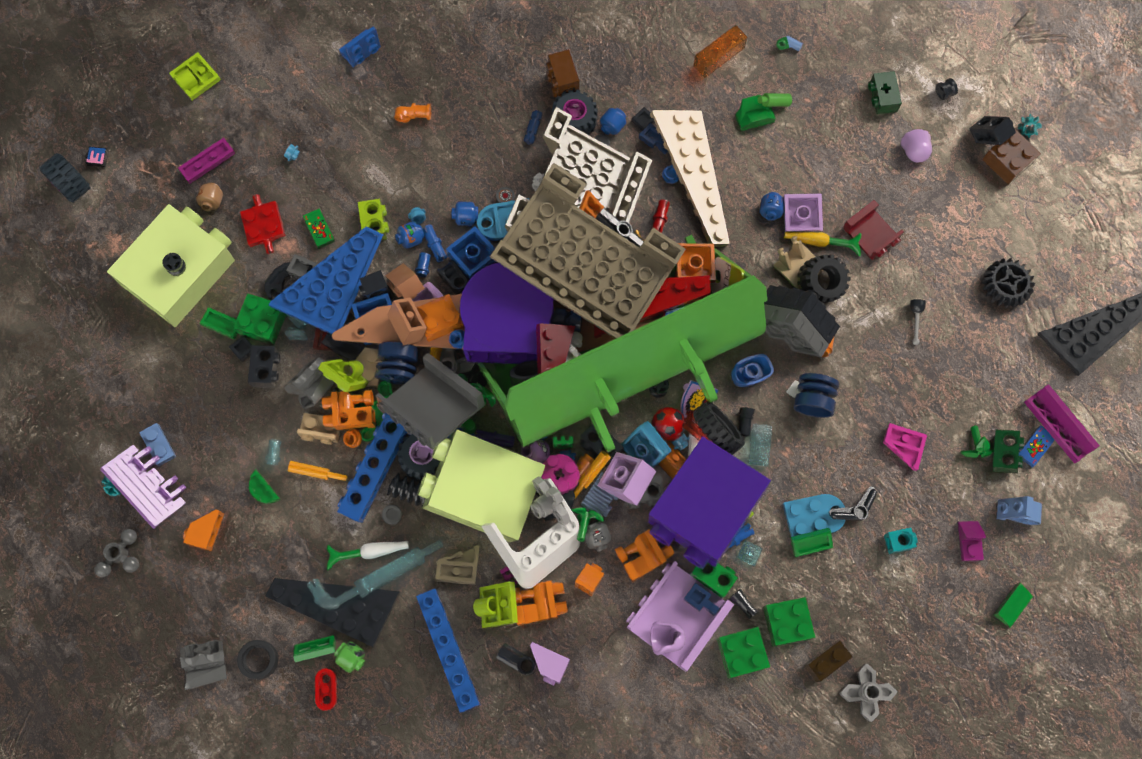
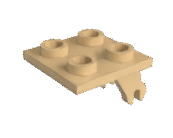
M793 236L791 238L793 243L792 250L784 253V249L780 248L778 250L779 261L773 266L795 288L801 289V285L797 284V281H800L797 275L802 272L799 269L801 266H804V262L815 256L802 244L801 240H796L797 236Z

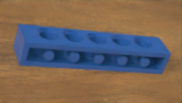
M383 413V421L380 426L376 427L373 433L374 439L372 443L367 445L364 451L366 455L363 461L358 463L355 469L357 473L354 479L349 481L345 497L343 496L338 503V513L360 523H363L397 455V451H399V444L403 443L402 439L407 435V432L400 423L396 424L397 428L394 432H389V425L395 422L387 413ZM386 440L388 446L385 450L381 451L380 443ZM374 458L379 460V465L376 468L371 467V461ZM365 476L370 478V483L367 486L362 484V479ZM359 493L361 501L355 504L353 497Z
M432 589L416 596L460 713L480 706L479 698L438 591Z

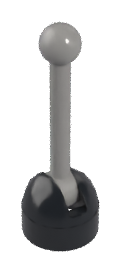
M921 299L910 300L911 311L915 313L914 338L912 339L914 345L920 343L918 339L919 314L926 307V301Z

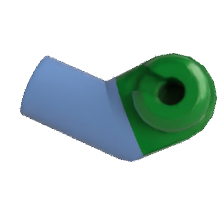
M790 36L780 38L776 42V46L780 50L793 48L799 52L803 43Z

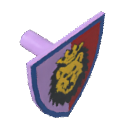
M690 380L689 384L686 383L683 386L685 392L680 406V412L684 415L686 423L690 421V415H694L693 412L707 401L698 382Z

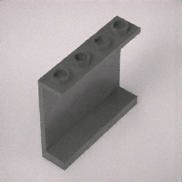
M428 353L423 357L425 365L423 370L387 399L379 393L376 395L378 401L377 407L382 413L390 415L391 419L396 424L400 423L408 434L415 435L423 446L427 445L433 450L485 405L480 391Z

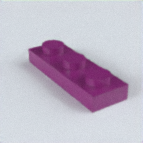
M223 137L178 167L188 183L191 184L233 156L235 152Z

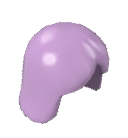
M912 130L907 132L901 139V146L911 161L919 163L929 159L932 153L930 134L926 130Z
M659 621L652 624L650 641L653 652L656 655L679 651L683 648L686 638L684 630L679 625ZM670 634L671 644L667 643L666 636Z

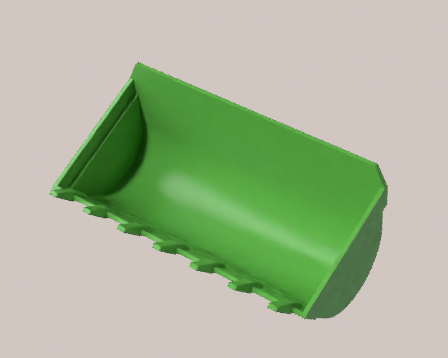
M692 235L684 238L686 244H697ZM714 248L715 259L717 257H723L724 259L738 266L736 263H734L732 260H730L728 257H726L724 254H722ZM676 265L667 278L675 277ZM716 271V279L719 282L721 280L720 271ZM745 271L746 279L716 293L711 291V295L604 345L579 352L580 356L513 387L510 381V370L518 364L481 362L477 363L499 401L513 432L523 447L590 417L604 448L609 452L615 449V446L599 412L606 409L611 416L619 413L616 403L688 369L694 374L706 400L709 403L718 400L703 362L765 333L764 302L767 301L766 286L754 275Z

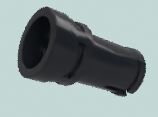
M740 407L739 432L741 436L750 437L751 422L754 418L755 409Z
M740 588L729 600L735 606H738L748 619H751L759 610L746 598L747 595Z

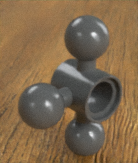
M124 530L120 535L121 541L119 544L109 543L105 546L103 555L106 560L105 562L97 563L94 568V572L98 577H107L111 572L110 565L113 562L123 563L124 570L130 573L135 572L139 568V560L136 557H128V551L125 548L126 545H131L136 541L137 534L134 530ZM118 548L119 554L113 558V551Z

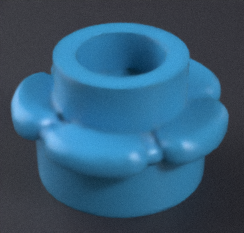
M290 144L284 157L288 161H295L300 154L298 146L295 147Z
M415 207L408 214V218L416 224H421L426 220V211Z
M683 433L677 440L672 441L674 449L681 451L689 445V437H686Z

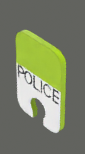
M717 257L715 259V270L720 271L721 280L719 282L716 279L714 283H711V291L716 293L746 279L745 271L723 257Z

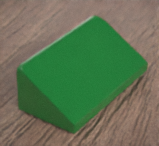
M1017 583L993 615L1011 628L1033 596L1024 585Z

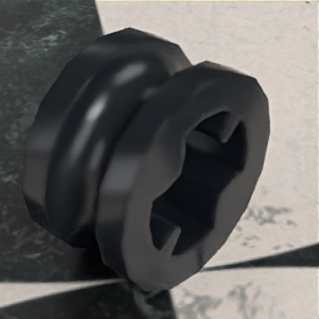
M475 371L470 373L468 377L469 384L477 383L484 387L486 386L487 382L481 372Z

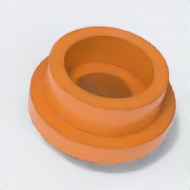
M353 428L344 434L343 440L346 446L357 448L362 442V436L357 429Z

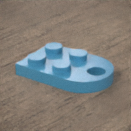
M515 200L491 204L480 211L477 226L486 239L491 241L504 239L508 233L504 226ZM485 220L492 222L488 228L482 227V223Z
M821 494L784 502L783 508L791 537L829 528L831 533L838 531L844 525L845 520L832 519L829 515V510L832 507L845 508L844 504L840 499L830 494Z

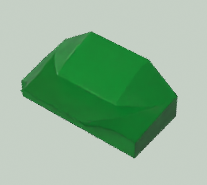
M761 95L742 99L740 109L735 114L740 131L775 123L776 118L772 108L764 107L758 103V97Z

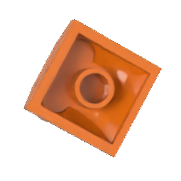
M678 243L686 250L676 264L675 277L710 275V283H714L716 281L714 244Z
M449 294L416 307L427 327L424 334L428 342L464 327Z

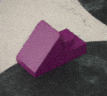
M979 521L958 522L962 561H983L982 540L986 538V535Z

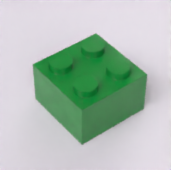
M247 293L233 328L241 336L244 335L245 337L274 346L287 314L269 307L268 305L271 300Z
M806 597L769 604L763 607L772 647L816 638Z
M759 627L717 638L728 679L770 668Z

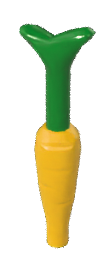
M784 232V238L786 239L797 236V241L801 240L802 243L817 247H826L827 245L848 247L859 257L861 256L858 243L862 236L861 233L850 240L832 238L822 232Z

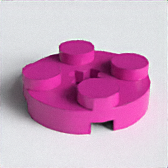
M562 454L551 455L543 463L545 468L541 478H550L561 494L573 490L578 484L580 472L572 458ZM562 469L564 477H560L559 480H557V476L555 475L556 471Z

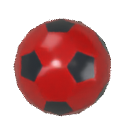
M672 407L658 410L651 421L652 426L662 439L668 442L675 441L681 437L686 428L684 415L678 409Z

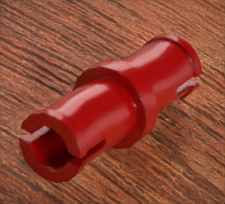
M664 199L658 201L657 211L653 215L654 222L652 228L661 233L664 224L668 220L667 212L670 206V202Z

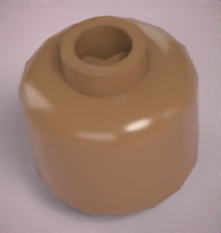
M215 183L203 184L199 188L196 202L205 211L216 210L220 207L223 192Z

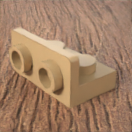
M304 413L301 427L297 429V434L305 441L317 439L321 443L331 445L332 442L338 443L341 430H336L334 427H325L323 425V416Z

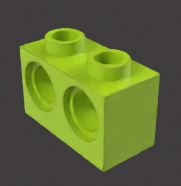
M380 199L358 202L361 230L366 226L371 229L380 227L377 232L384 234L381 241L387 240L386 233H389L388 222L384 221V216H387L386 206L382 205ZM377 210L375 214H369L370 211Z

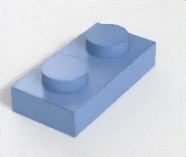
M158 423L139 432L146 446L152 449L150 452L152 457L158 455L160 458L156 463L157 466H161L176 457Z

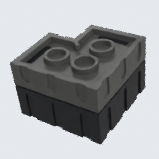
M770 285L766 290L767 301L764 302L765 332L770 338L784 340L794 352L822 357L840 328V325L835 321L836 318L826 310V306L816 298L817 294L813 291H803L797 288L789 289L781 285L778 287Z

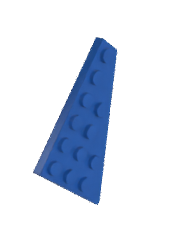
M366 226L271 300L268 306L329 334H333V332L343 327L352 307L351 304L354 303L358 294V286L361 285L359 278L366 275L384 234Z

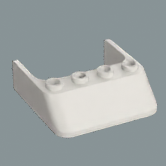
M550 478L543 479L549 488L555 487L557 489ZM564 498L561 504L568 512L571 522L565 526L560 522H556L520 552H515L510 548L495 523H486L481 526L519 585L523 588L534 587L575 553L580 546V541L577 540L579 522Z

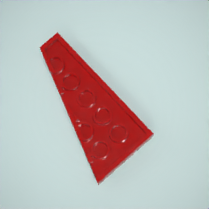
M710 275L666 278L639 322L711 295ZM594 325L595 339L605 334L604 331Z

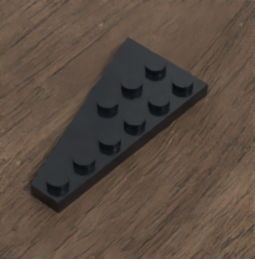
M1142 293L1074 318L1066 323L1056 325L1048 330H1043L1037 335L1079 376L1142 321Z
M274 578L265 597L374 648L401 592Z

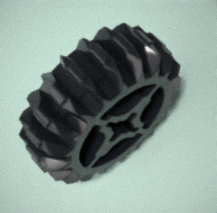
M1004 258L1000 261H995L983 274L985 277L982 280V283L985 284L983 290L988 291L986 297L991 296V302L996 300L998 301V306L1004 304L1005 308H1008L1010 305L1012 308L1022 305L1034 292L1032 289L1035 286V283L1032 282L1034 276L1029 275L1031 269L1026 270V264L1019 265V260L1013 262L1012 258H1009L1007 261ZM1000 272V280L996 282V273ZM1021 284V292L1017 294V286Z

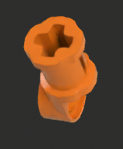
M412 103L411 107H397L394 118L402 123H407L410 119L427 118V120H430L431 104L416 105V103Z

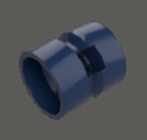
M555 307L553 324L575 326L574 332L581 333L582 317L572 310L568 312L565 308Z

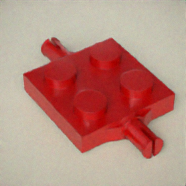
M256 194V196H252L255 206L240 211L248 245L250 247L259 244L265 245L266 254L274 253L272 242L286 235L277 202L272 201L262 204L260 195Z

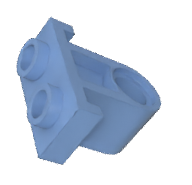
M1024 496L998 500L997 519L1002 521L1009 519L1028 525L1041 524L1042 504L1033 501L1032 497Z

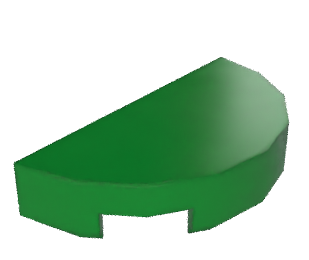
M255 469L249 481V491L252 497L265 504L281 500L258 470Z

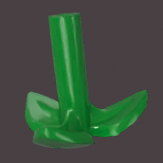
M470 383V385L482 393L483 400L487 398L491 407L496 404L494 394L480 384Z
M972 426L970 429L975 449L973 451H960V453L969 458H976L979 455L983 458L994 453V449L989 450L990 443L986 437L983 436L981 438L978 426Z
M580 507L571 509L574 514H579L577 515L579 522L577 540L584 542L591 518L602 522L604 519L593 510L586 512V508Z

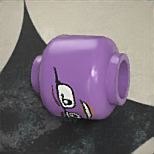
M538 440L525 447L522 446L521 455L543 464L550 456V447L546 441Z

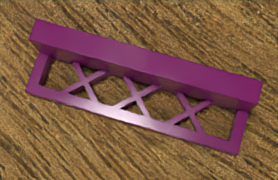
M1049 384L1024 402L1074 464L1100 446ZM1034 399L1040 405V408H1037V406L1032 402ZM1047 416L1051 418L1053 424L1047 420ZM1059 431L1065 435V439L1060 436ZM1072 447H1074L1080 453L1079 456H1077L1074 453Z

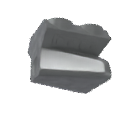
M319 357L306 364L284 386L287 393L299 395V402L303 409L315 406L335 384L333 380L324 377L323 372L318 369L320 364L325 362Z
M213 640L204 644H189L180 648L181 668L185 670L184 690L227 679L223 641Z

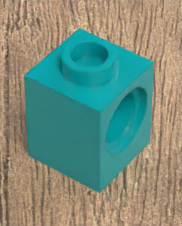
M912 528L892 531L884 535L889 554L912 550L917 547V535L912 531ZM899 536H902V537L905 538V540H906V544H905V545H901V544L899 543V541H898V537H899Z

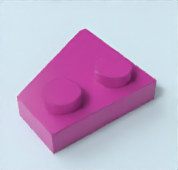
M889 423L883 443L912 470L917 471L927 435Z

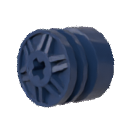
M401 342L380 343L377 357L384 362L376 364L378 370L375 372V378L392 384L407 383L415 376L414 374L417 371L412 364L418 362V347L410 344L403 345Z
M801 374L797 390L801 393L795 396L794 410L812 417H832L836 407V401L832 398L838 395L839 381L822 374Z

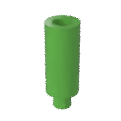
M764 93L758 97V103L764 107H789L792 104V96L789 93Z

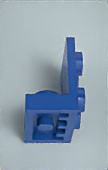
M373 26L368 30L366 29L339 49L340 54L352 67L361 64L365 58L376 53L381 47L376 28Z

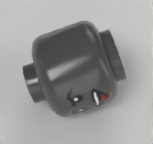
M600 521L589 523L585 536L587 547L589 549H596L597 552L608 548L607 544L611 541V535L607 525L600 523Z

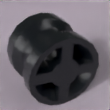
M952 78L946 79L944 83L940 82L935 86L936 93L941 100H946L949 96H954L958 93L957 84Z
M169 253L163 258L162 264L169 274L179 276L185 272V261L177 253Z
M668 380L650 387V394L656 398L664 397L669 389Z

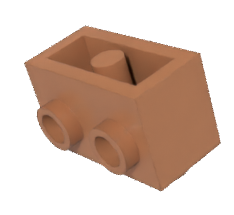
M404 263L385 275L388 280V288L398 298L411 297V299H414L419 292L425 289L417 275Z
M411 297L394 300L387 315L402 344L407 345L420 342L427 327Z

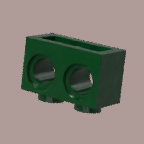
M995 430L993 472L1018 474V468L1023 467V456H1019L1020 449H1024V437H1021L1020 431ZM1006 439H1013L1015 443L1012 446H1007L1004 444V441ZM1007 457L1014 460L1010 465H1006L1002 461Z

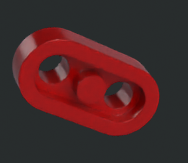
M327 668L319 670L315 676V703L319 709L325 711L333 709L337 704V676L333 670ZM326 675L330 677V681L328 683H325L323 681V678ZM326 696L330 697V702L328 704L324 703V698Z

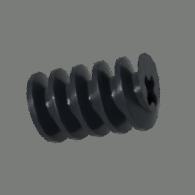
M400 473L393 477L387 491V496L392 493L393 498H397L400 495L401 501L407 498V502L412 503L415 499V506H419L422 502L423 507L426 499L417 495L422 481L415 485L414 478L410 482H407V476L400 480Z

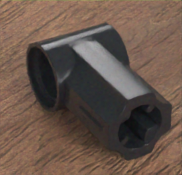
M504 643L496 657L526 676L534 674L537 669L536 661L507 643ZM529 660L532 663V668L525 672L522 669V663Z

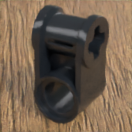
M451 259L446 266L441 269L438 268L436 271L455 295L462 294L468 281L457 264ZM458 283H464L462 287H456Z

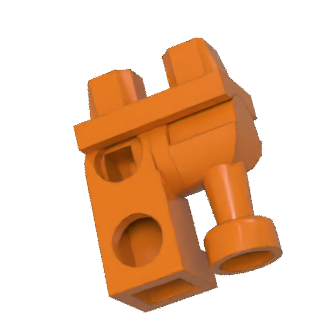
M372 390L364 391L363 395H351L348 392L336 391L331 392V396L323 397V409H332V415H323V425L330 428L334 427L336 430L361 427L376 428L375 410L371 407V405H374ZM364 403L367 407L354 408V404Z
M650 529L638 535L635 541L624 549L622 546L614 549L621 563L628 560V555L635 552L639 553L640 557L624 564V569L632 583L665 564L667 559L675 553L671 545H666L660 549L657 543L658 540L649 533Z
M550 580L537 583L533 588L522 591L519 587L515 588L516 604L522 603V599L533 598L534 604L517 606L518 626L557 619L559 615L568 613L566 601L555 603L554 598L555 595L565 594L563 583H552Z

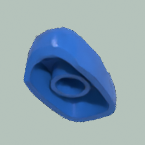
M764 354L753 355L736 363L731 371V379L738 387H749L770 377L774 372V368L768 356Z

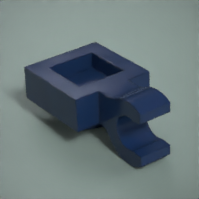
M650 123L639 134V139L652 149L657 146L666 155L668 150L663 145L664 140L661 134L657 132V127Z
M697 583L692 586L683 599L699 612L704 607L713 616L720 609L709 600L712 594Z

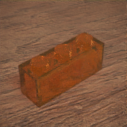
M737 25L733 26L697 53L693 66L706 78L742 51L746 46L748 37Z

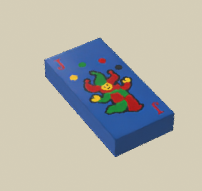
M1040 425L1025 443L1024 449L1020 450L1019 456H1023V461L1029 466L1034 467L1054 442V438Z

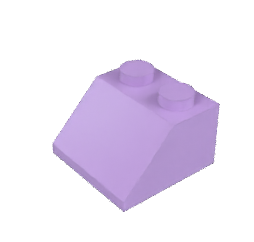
M616 452L597 486L625 502L638 505L656 471L642 459Z
M532 642L530 647L540 674L544 677L543 681L553 686L555 683L560 684L570 659Z

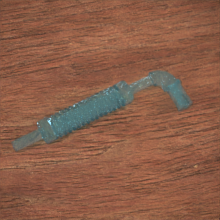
M438 540L422 550L418 547L410 550V553L407 552V555L403 554V556L397 558V561L394 559L393 562L390 561V564L387 563V566L383 565V568L380 567V570L376 569V571H373V574L370 573V576L367 574L363 579L353 582L354 588L336 598L330 597L324 591L319 579H313L316 587L313 586L311 581L307 584V587L315 598L314 602L325 609L339 608L340 604L359 594L363 598L369 595V592L376 591V588L379 589V586L383 587V584L386 585V582L390 583V581H393V578L396 579V576L399 578L403 573L406 574L410 569L413 570V567L417 568V565L424 564L426 562L424 557L442 548L443 544Z

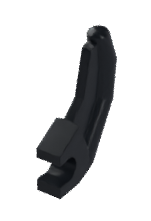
M285 262L276 267L266 279L265 292L269 300H273L272 292L277 291L278 295L283 292L284 280L289 276L286 270L290 262Z

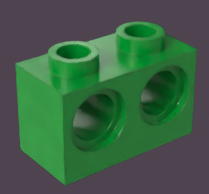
M707 563L712 569L710 574H705L701 568L696 566L690 575L722 599L738 579L733 569L728 566L724 568L719 563L716 567ZM719 576H725L727 578V586H722L719 584Z

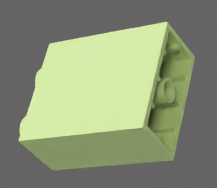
M168 204L107 272L123 288L172 326L176 327L235 260L227 250L232 242L226 235L216 228L208 234L200 228L204 222L203 219L192 209L186 206L180 213ZM169 253H177L185 261V272L179 276L169 274L162 264L163 258Z
M460 430L454 431L449 438L444 439L433 450L432 458L439 460L440 463L435 476L426 472L417 493L418 496L426 498L422 508L484 532L481 527L482 525L495 523L506 541H518L536 493L532 480L542 476L545 465Z

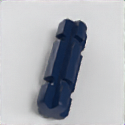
M539 110L532 112L526 130L527 135L525 134L524 142L529 145L535 141L536 137L534 135H537L540 125L539 120L543 116Z

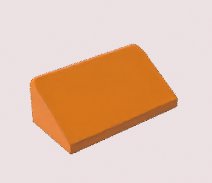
M665 441L672 451L659 465L673 479L687 459L677 449H674V445L671 442Z

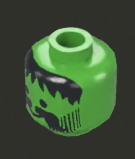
M343 642L334 654L336 664L348 673L355 669L359 671L365 663L363 659L365 656L364 650L353 642Z

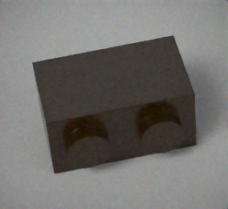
M839 640L805 664L804 667L817 683L823 681L853 658V656L841 640Z

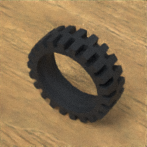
M706 401L693 412L695 421L703 433L723 450L733 455L745 445L744 438L737 427L713 403Z

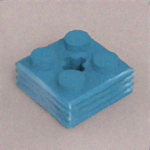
M649 421L639 425L621 443L627 455L644 460L652 468L658 465L672 451Z

